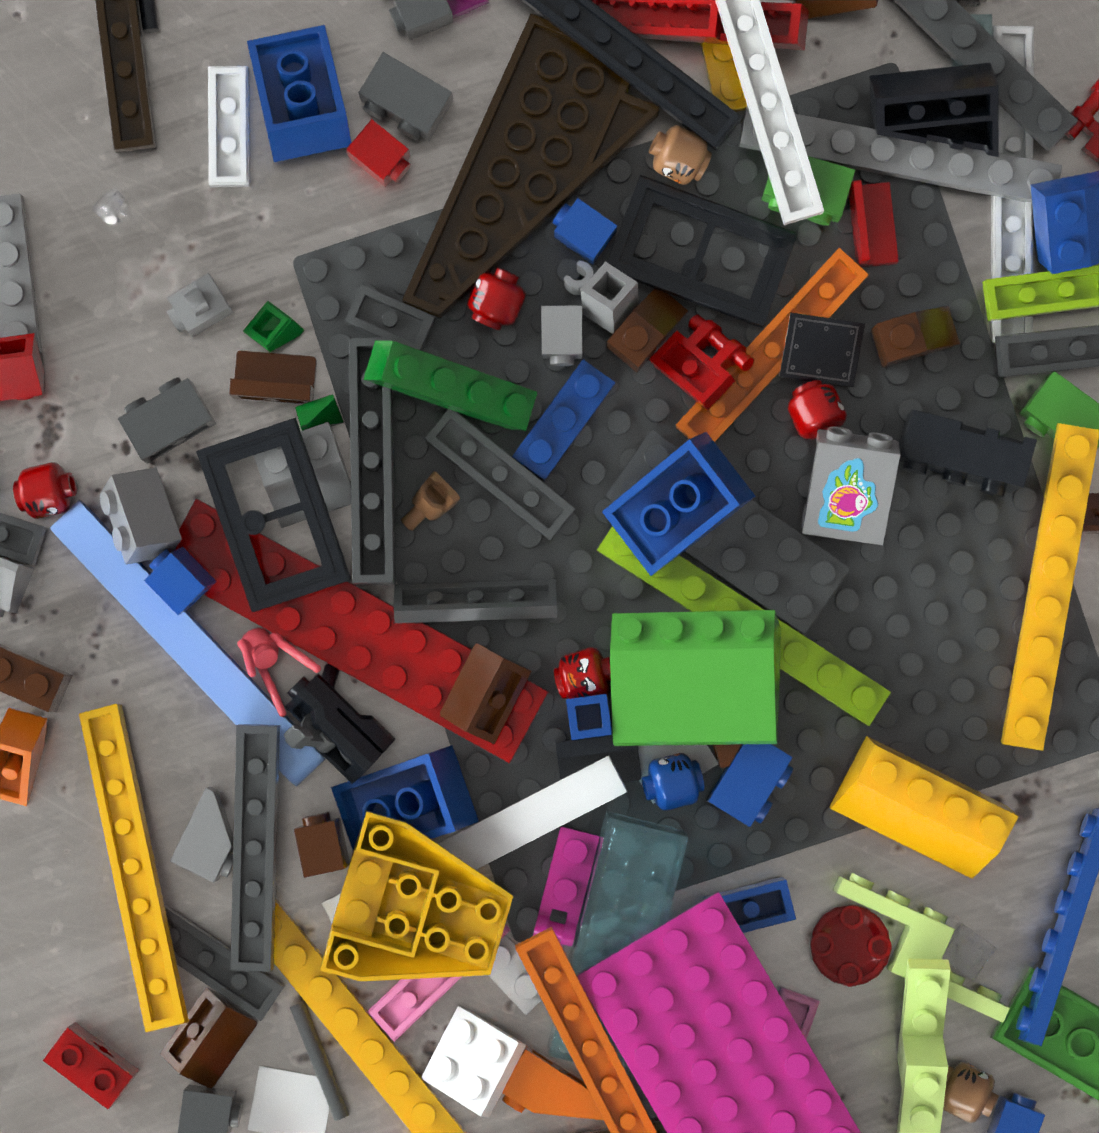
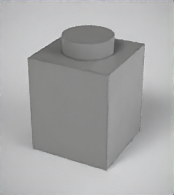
M541 306L542 359H550L551 366L574 365V359H582V306Z

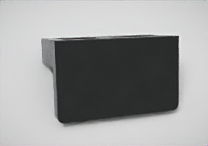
M612 735L556 742L560 780L610 755L623 783L639 781L642 778L638 753L639 746H614Z

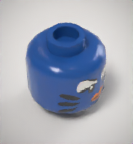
M678 753L652 760L648 766V776L642 777V786L648 801L654 799L656 805L661 810L668 811L694 804L698 800L699 792L704 791V780L698 761H691L686 754Z

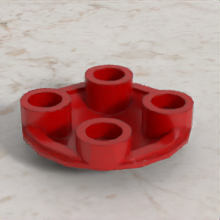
M854 905L836 907L824 914L813 928L810 941L812 960L820 973L832 982L848 987L866 984L879 976L887 965L892 950L889 931L882 920L867 908Z

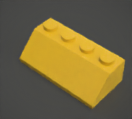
M868 736L863 741L829 806L830 809L971 879L1000 853L1019 817L1007 805Z

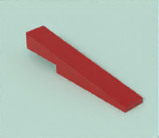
M591 0L639 38L729 45L715 0ZM761 2L774 48L805 51L809 10L801 3Z

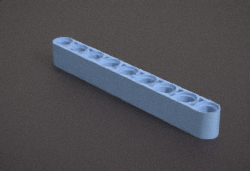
M78 500L50 527L59 540L235 725H280L279 771L292 784L297 787L326 759L315 747L304 746L302 749L291 748L286 743L284 733L294 725L292 720L287 715L285 717L279 716L271 698L188 611L177 615L150 588L144 580L151 572L141 562L125 564L122 552L117 551L114 546L112 531L81 500Z

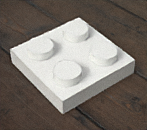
M458 1006L421 1079L479 1116L489 1118L526 1044L467 1008Z

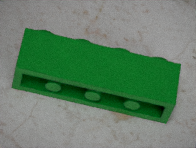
M375 340L363 379L505 429L523 431L527 429L538 393L537 391L396 341Z

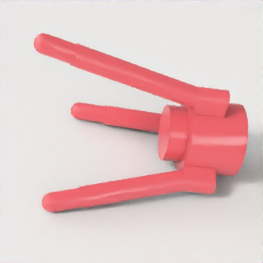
M255 628L248 631L237 642L242 651L248 675L255 677V667L257 668L279 716L285 717L287 714L286 709L268 671V668L277 662L278 648L280 647L316 673L321 671V667L285 641L280 634H269L263 628Z

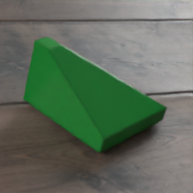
M267 301L243 332L267 351L272 352L299 337L304 332V329L291 317Z
M333 394L295 407L302 431L327 422L331 426L344 423Z

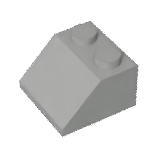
M327 422L301 431L328 512L351 505V481L332 426ZM280 446L254 455L274 511L299 503L300 499L282 447ZM303 510L278 518L281 528L307 520Z

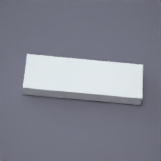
M208 66L209 186L211 188L250 187V86L248 66Z

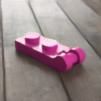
M560 826L533 936L552 927L558 939L561 940L560 943L572 947L600 838L599 835ZM552 909L567 912L565 924L550 921Z

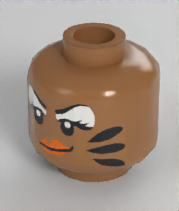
M680 125L672 126L665 134L659 131L649 149V153L654 155V170L682 185L690 183L693 179L699 181L706 171L712 153L708 151L706 141Z
M960 1062L955 1068L949 1065L943 1110L967 1123L976 1122L981 1114L989 1117L999 1098L998 1094L992 1092L995 1086L994 1077L967 1062Z

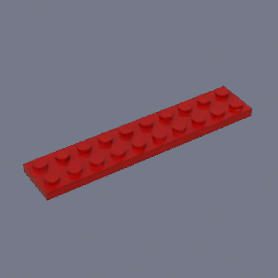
M195 499L179 529L182 540L175 550L184 547L217 581L204 594L205 596L270 632L280 634L288 642L504 761L511 763L549 691L527 680L495 744L465 732L441 717L440 711L472 650L471 648L423 622L395 623L394 606L349 581L252 612L216 508L199 499ZM261 533L256 535L249 534L266 584L320 567L318 564Z

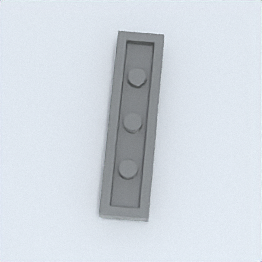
M20 193L0 196V338L34 333L39 353H42L23 196Z

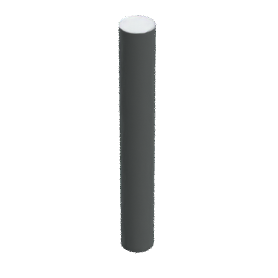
M305 1001L291 1006V1013L334 1121L349 1116V1111Z

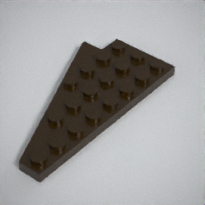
M531 13L402 299L403 303L441 319L472 290L481 274L493 271L658 117L660 107L627 94L631 87L628 82L549 21Z

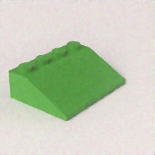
M775 610L612 613L610 671L613 745L777 744L781 627Z

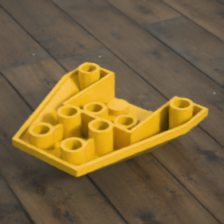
M367 811L351 856L320 970L357 981L490 975L513 895L407 822Z

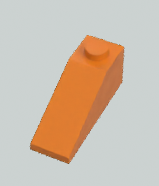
M526 1045L502 1092L505 1094L502 1098L503 1102L521 1113L526 1108L538 1114L603 1120L584 1081Z

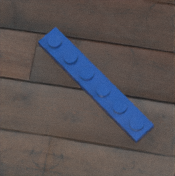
M1099 808L1093 809L1092 814L1087 813L1082 821L1079 835L1084 837L1080 851H1075L1072 854L1067 868V874L1071 875L1067 891L1061 890L1058 895L1054 912L1059 915L1054 929H1048L1042 943V951L1046 955L1042 967L1035 968L1029 983V990L1033 991L1029 1007L1023 1006L1017 1019L1016 1029L1020 1030L1018 1039L1033 1045L1042 1046L1099 872Z

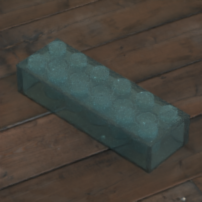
M606 811L569 961L577 975L668 921L689 838L685 830ZM601 1021V1023H602V1025H603V1027H604V1029H605L607 1035L609 1036V1038H610V1040H611V1042H612V1044H613V1046H614V1048H615V1050H616V1052H617V1054H618V1056H619V1058H620V1060H621V1062H622V1064H623V1066H624L626 1072H627L628 1075H629L630 1069H629L627 1063L625 1062V1060H624V1058L622 1057L620 1051L618 1050L617 1046L615 1045L613 1039L611 1038L610 1034L608 1033L606 1027L604 1026L603 1022ZM553 1023L547 1044L548 1055L574 1062Z

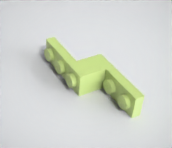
M851 873L849 880L841 876L838 877L832 891L905 924L887 965L889 971L906 979L908 958L942 959L955 930L945 924L948 916L928 907H925L923 914L908 907L910 899L891 890H888L886 897L871 891L874 883ZM950 971L947 998L1002 1023L1004 1022L1010 1008L1000 1002L1002 994L982 985L979 986L977 991L963 986L964 977Z
M912 958L907 960L897 1053L902 1087L897 1133L941 1132L948 1073L943 1031L951 971L949 960Z

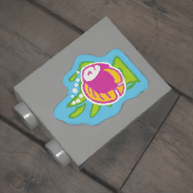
M834 426L829 427L828 430L818 429L806 504H804L801 518L802 534L883 545L900 460L899 442L893 440L887 434L877 432L863 436L852 434L849 429Z

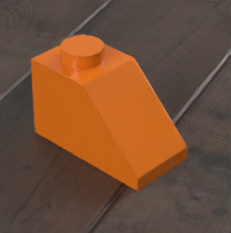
M8 708L0 724V799L27 806L45 746L47 718Z

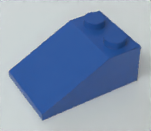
M325 25L247 41L273 161L279 162L348 147L352 143L348 120Z
M1099 171L1030 184L1038 262L1051 274L1098 264Z
M704 432L686 441L605 508L602 513L649 575L652 576L726 521L756 496L709 434Z
M453 745L362 776L353 784L348 781L331 787L352 850H354L367 811L407 822L430 839L455 832L479 822Z

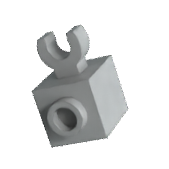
M579 260L576 264L577 272L584 276L582 280H573L570 276L566 275L563 278L564 287L573 295H581L584 316L614 334L639 305L638 282L606 261L594 274L592 267L587 262Z
M209 273L167 297L173 307L167 311L173 324L179 332L186 329L192 337L234 313Z

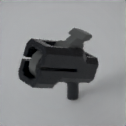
M326 664L322 675L318 673L310 681L303 676L287 692L292 700L285 708L300 722V725H292L284 733L286 743L291 748L315 747L353 784L378 760L394 742L395 738L372 715H360L335 690L340 670L330 664Z

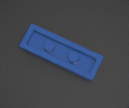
M583 359L518 447L512 458L545 481L616 382Z

